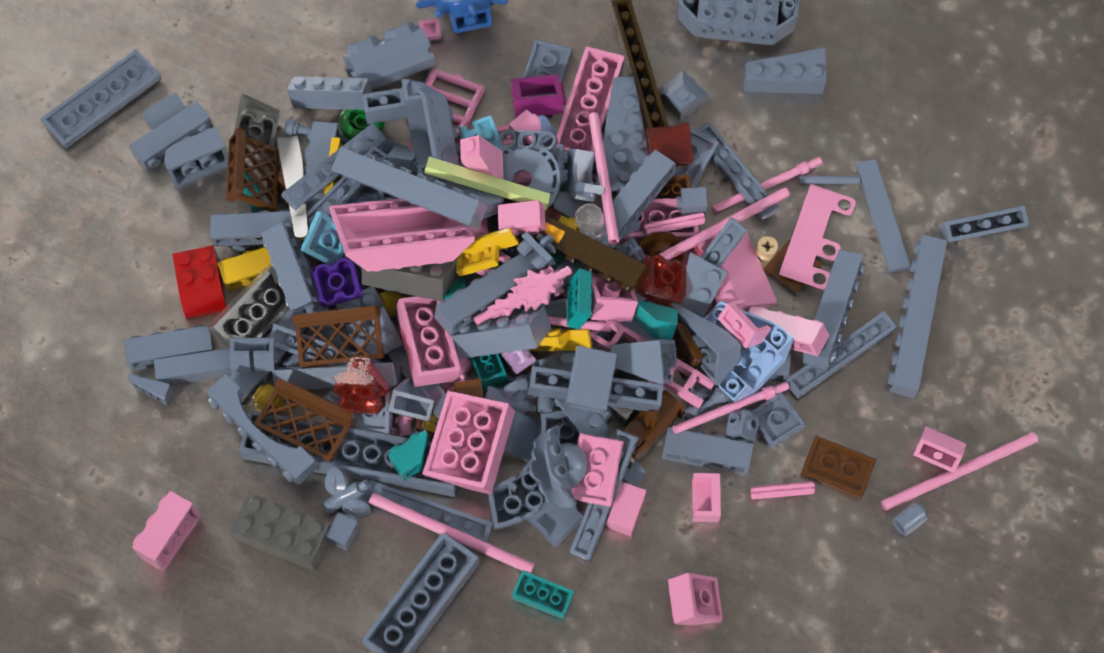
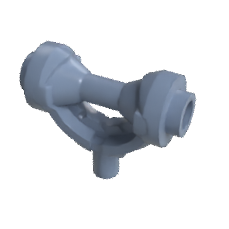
M694 385L692 389L689 388V392L701 399L707 397L710 399L703 403L700 408L688 402L684 418L689 420L706 413L714 406L727 405L731 403V398L718 385L711 390L703 386L697 389Z

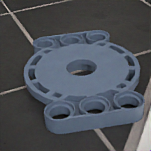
M502 131L499 134L498 142L503 148L504 180L513 182L517 173L521 171L529 172L532 176L529 187L550 194L548 209L555 201L561 186L560 167L553 154L550 153L558 146L557 137L549 131ZM508 135L513 136V142L510 145H504V138ZM527 136H532V144L529 146H524V138ZM546 137L553 138V143L549 147L543 146V140ZM551 160H552V161L554 162V164H555V168H556L555 171H554L552 165L550 164ZM490 216L488 218L490 226L500 231L499 227L494 225V220Z

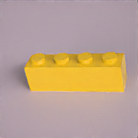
M264 246L261 249L246 251L242 255L227 257L217 262L227 292L246 287L264 268L272 267L269 252Z

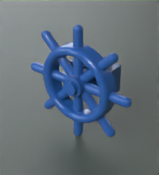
M420 0L416 3V7L421 9L434 6L436 18L449 14L453 32L459 33L492 26L489 7L494 4L505 5L508 3V0Z

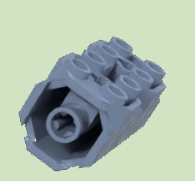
M407 22L403 26L387 30L384 33L385 38L383 40L378 39L377 36H370L358 43H351L347 47L348 52L345 54L346 56H343L348 77L368 78L372 90L435 66L433 52L430 53L429 49L431 47L424 30L420 26L414 25L413 22Z

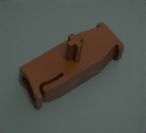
M667 390L662 392L661 407L658 411L654 410L652 412L650 409L648 411H641L622 430L639 438L627 467L628 469L633 467L634 462L644 457L667 434L668 427L671 428L677 417L681 418L686 411V407Z

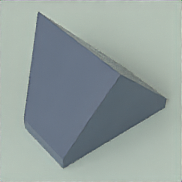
M410 375L392 390L387 411L430 421L435 400L432 399L423 386L414 387L412 375Z

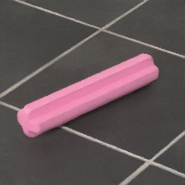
M703 212L649 222L644 224V231L646 235H650L656 232H667L705 223V216Z
M813 481L752 486L750 494L752 499L814 494L815 484Z

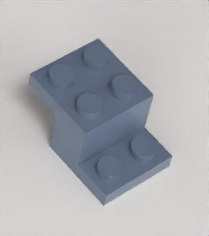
M370 286L364 289L363 297L336 305L338 310L381 306L382 315H380L383 353L386 354L403 345L393 325V320L375 287ZM374 320L366 321L362 327L368 334H371L375 329ZM346 323L345 325L346 330L351 336L356 327L351 323ZM359 330L352 340L361 347L368 337ZM370 341L364 350L370 355L377 354V345Z
M394 365L397 380L395 386L349 388L348 411L354 413L357 419L353 429L384 434L392 433V412L387 411L392 390L402 382L403 366Z

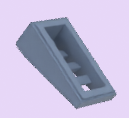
M129 374L128 380L132 386L169 406L174 393L169 383Z

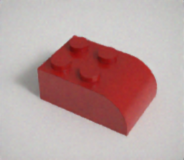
M214 245L172 253L179 297L185 318L191 319L222 312L227 307L222 277L217 263L219 262Z

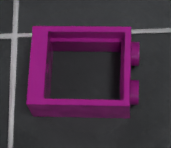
M558 74L510 79L515 118L526 110L537 116L563 113V105H567L566 93H564V83L559 81ZM555 93V94H552V95H542V96H532V97H521V96H530V95H540V94Z

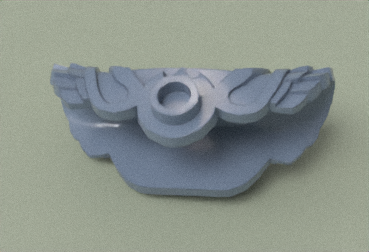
M555 425L551 429L544 431L533 441L532 457L534 461L530 464L529 473L533 479L539 481L538 488L548 503L558 508H571L577 504L571 489L576 487L583 479L587 469V458L579 446L572 443H560V426Z

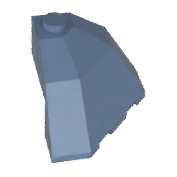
M386 139L385 142L377 147L388 155L387 161L395 164L394 168L400 169L402 166L411 170V175L417 173L418 161H415L416 154L407 146ZM365 185L360 191L359 197L379 195V191Z

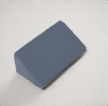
M174 93L143 111L142 115L153 130L186 107L177 93Z

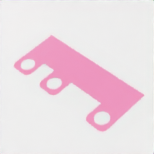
M810 184L779 275L825 290L830 273L813 267L816 255L835 261L837 252L841 249L838 243L822 238L831 211L851 215L856 201L853 198ZM842 199L848 200L851 208L849 210H841L838 207V202ZM826 244L833 245L836 249L835 254L832 256L824 254L823 246ZM814 274H824L826 282L821 285L816 284L813 281Z

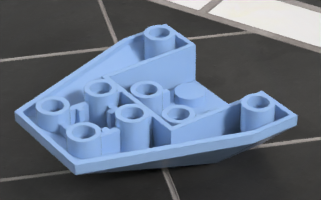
M720 301L704 319L732 335L718 320L727 303ZM744 310L741 311L757 328L768 325L771 330L761 344L748 348L741 344L739 362L718 385L734 402L756 393L786 361L794 338L778 324Z

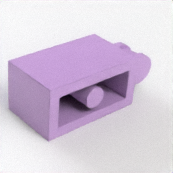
M529 349L505 352L499 356L506 364L508 373L512 378L536 361Z

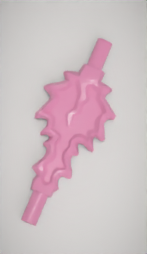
M566 266L556 273L552 272L550 274H547L544 270H541L540 273L527 270L528 275L526 277L513 280L518 284L510 288L513 293H508V297L505 299H496L494 305L487 307L488 310L473 317L475 323L479 325L491 317L493 319L499 317L502 313L509 316L514 308L519 309L522 304L525 306L526 312L531 306L535 311L541 303L549 304L550 293L556 292L554 285L559 283V280L572 274L569 266Z

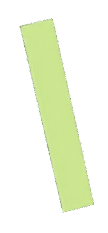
M428 158L425 174L516 202L539 200L545 206V210H547L550 198L549 193L439 159Z

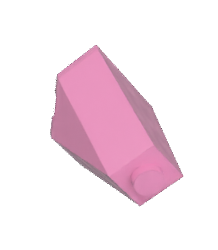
M479 135L460 139L463 167L504 179L502 150Z

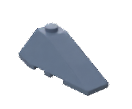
M671 303L670 308L678 309L677 324L684 323L704 356L702 359L703 364L701 365L702 370L716 385H719L739 362L740 342L728 331L676 303Z

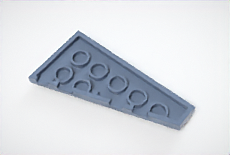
M634 76L614 77L612 81L603 133V144L611 191H617L623 185H626L630 181L631 174L635 170H639L643 165V160L648 155ZM597 172L595 185H599V178Z

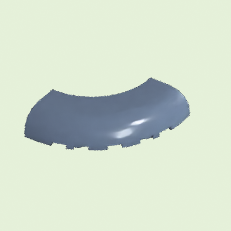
M563 411L541 414V434L558 425L560 426V443H572L578 446V433L573 425L565 419L566 415ZM533 457L519 474L494 484L492 494H488L494 530L520 523L534 516L549 504L538 488L539 481L533 479L529 473L530 464L534 461Z

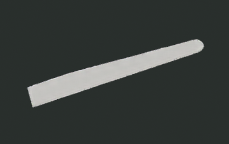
M298 136L277 138L286 189L304 176ZM306 203L296 211L289 205L294 234L299 238L304 237L308 233Z

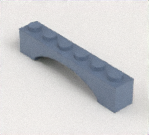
M226 374L206 391L210 398L207 400L215 410L220 408L224 412L222 416L230 424L234 422L239 427L237 431L245 439L249 437L253 441V447L259 453L264 451L269 456L267 460L275 468L279 466L283 470L282 475L290 483L294 481L297 485H300L318 468L316 461L301 446L296 449L281 445L265 436L251 423L242 408L241 398L244 395L241 388Z

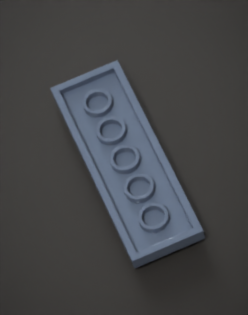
M136 49L48 112L40 120L66 149L150 88L162 77Z

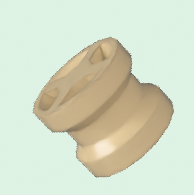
M769 236L763 237L758 241L756 254L761 261L770 262L776 255L778 249L777 241Z

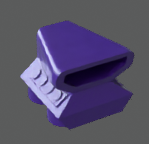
M341 258L338 261L321 264L313 268L312 273L319 302L323 308L336 309L337 304L363 297V290L367 287L362 285V270L350 258Z

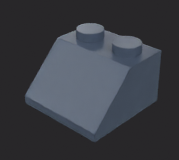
M515 411L502 459L525 463L530 461L532 450L534 449L533 441L537 438L538 421Z

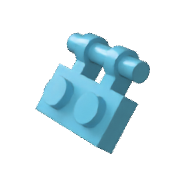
M491 115L473 121L472 130L468 131L466 126L459 128L460 139L479 135L500 150L503 149L498 142L499 133Z

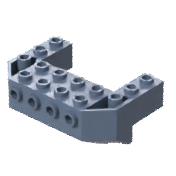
M679 0L677 18L695 37L774 45L794 31L798 17L799 0Z
M401 79L402 88L362 94L367 124L408 118L413 151L416 154L415 161H418L417 173L429 177V182L434 183L435 180L440 182L447 181L424 173L429 157L463 167L462 162L458 161V156H461L459 143L455 144L454 138H457L456 127L451 125V121L454 120L452 108L448 109L446 96L423 82L409 79ZM379 191L380 200L397 199L394 196Z

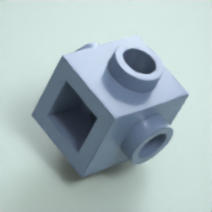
M747 409L730 412L725 436L735 441L737 439H744L749 443H755L759 418Z

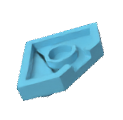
M316 212L300 250L325 264L341 259L344 249L333 219L322 212Z

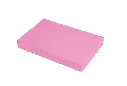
M580 433L578 446L583 450L587 458V469L581 482L571 489L575 500L608 507L612 506L623 441Z

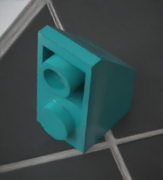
M425 430L421 433H414L407 442L402 445L397 444L388 453L391 464L403 481L423 470L429 442L428 434Z

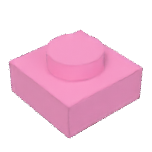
M438 18L419 21V26L424 30L429 41L442 39Z

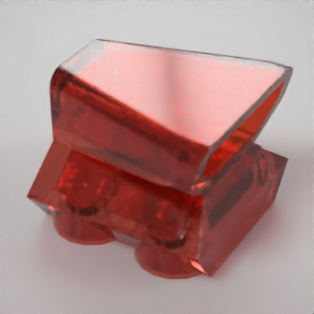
M683 122L674 126L646 128L648 154L651 155L654 150H657L675 162V166L691 165L693 163L689 122Z
M659 254L654 256L646 255L643 264L650 271L637 294L657 305L669 308L672 301L682 303L686 296V267L679 260L674 259L670 262Z
M353 357L349 360L345 371L333 376L335 381L333 390L340 396L339 406L346 410V412L377 414L385 408L381 396L388 394L390 387L369 358Z

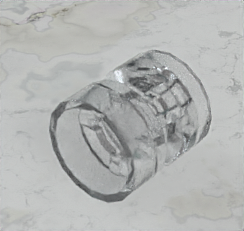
M585 204L577 209L575 220L580 232L595 240L601 239L607 231L601 209L594 204Z

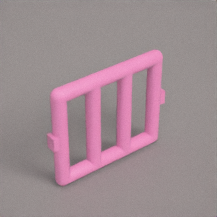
M432 69L424 84L446 96L448 101L468 108L464 117L453 113L454 120H452L460 124L456 132H459V128L462 126L467 128L485 92V87L465 80L462 75L456 74L454 76L437 69ZM439 78L475 91L472 100H468L432 87L435 79Z

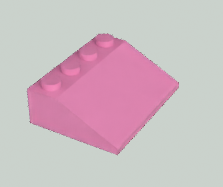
M746 233L721 266L728 273L711 303L713 309L720 301L730 303L741 299L746 302L742 308L746 312H748L751 306L766 308L777 304L776 297L750 237ZM716 236L691 248V252L701 257Z
M447 391L423 475L466 489L492 494L515 410L508 403Z

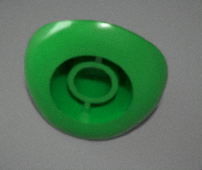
M345 109L339 117V127L349 141L371 125L367 124L365 110ZM385 122L373 124L382 132Z

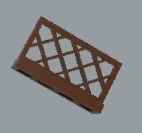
M238 128L229 139L225 200L233 203L238 199L267 211L275 212L277 209L279 149L247 137L246 130ZM246 144L252 146L255 151L251 152ZM264 151L272 154V158L269 159ZM258 154L263 162L259 163L254 155ZM249 158L254 166L250 167L245 159ZM267 165L272 173L268 174L263 166ZM257 169L263 177L259 178L253 170ZM248 173L253 181L249 182L244 174ZM266 180L271 188L267 189L262 181ZM257 184L262 192L258 193L253 185ZM247 188L252 196L243 194V189ZM265 195L270 201V204L265 202L262 199V196Z
M381 306L292 315V322L296 327L299 367L384 358L380 315H382ZM368 320H374L375 329L371 334H368L362 328ZM346 323H351L356 327L350 337L341 331ZM326 325H330L336 330L329 339L321 333ZM309 327L315 332L309 341L303 338L302 328ZM359 330L368 337L361 347L352 340ZM338 333L347 339L341 349L332 343ZM318 335L326 341V344L320 351L312 345ZM370 341L377 345V354L370 355L364 350ZM349 343H352L359 349L353 357H349L343 352ZM329 345L338 351L333 359H328L323 355V352ZM310 347L317 355L312 361L305 362L304 353Z
M279 378L275 383L276 389L255 421L254 426L296 447L301 446L306 452L331 463L349 430L354 428L357 423L355 414ZM280 396L286 399L287 406L275 409L274 402ZM299 406L305 408V415L294 418L293 408ZM289 410L291 419L279 423L277 413ZM318 415L324 417V424L312 426L310 418ZM275 416L277 424L270 426L262 424L265 417ZM308 419L310 428L298 432L296 422ZM293 423L295 433L289 435L282 434L281 427ZM337 424L344 427L340 434L331 435L329 427ZM327 428L329 437L317 441L314 432ZM312 432L314 442L309 444L301 443L299 436ZM331 442L332 449L326 455L320 452L318 445Z

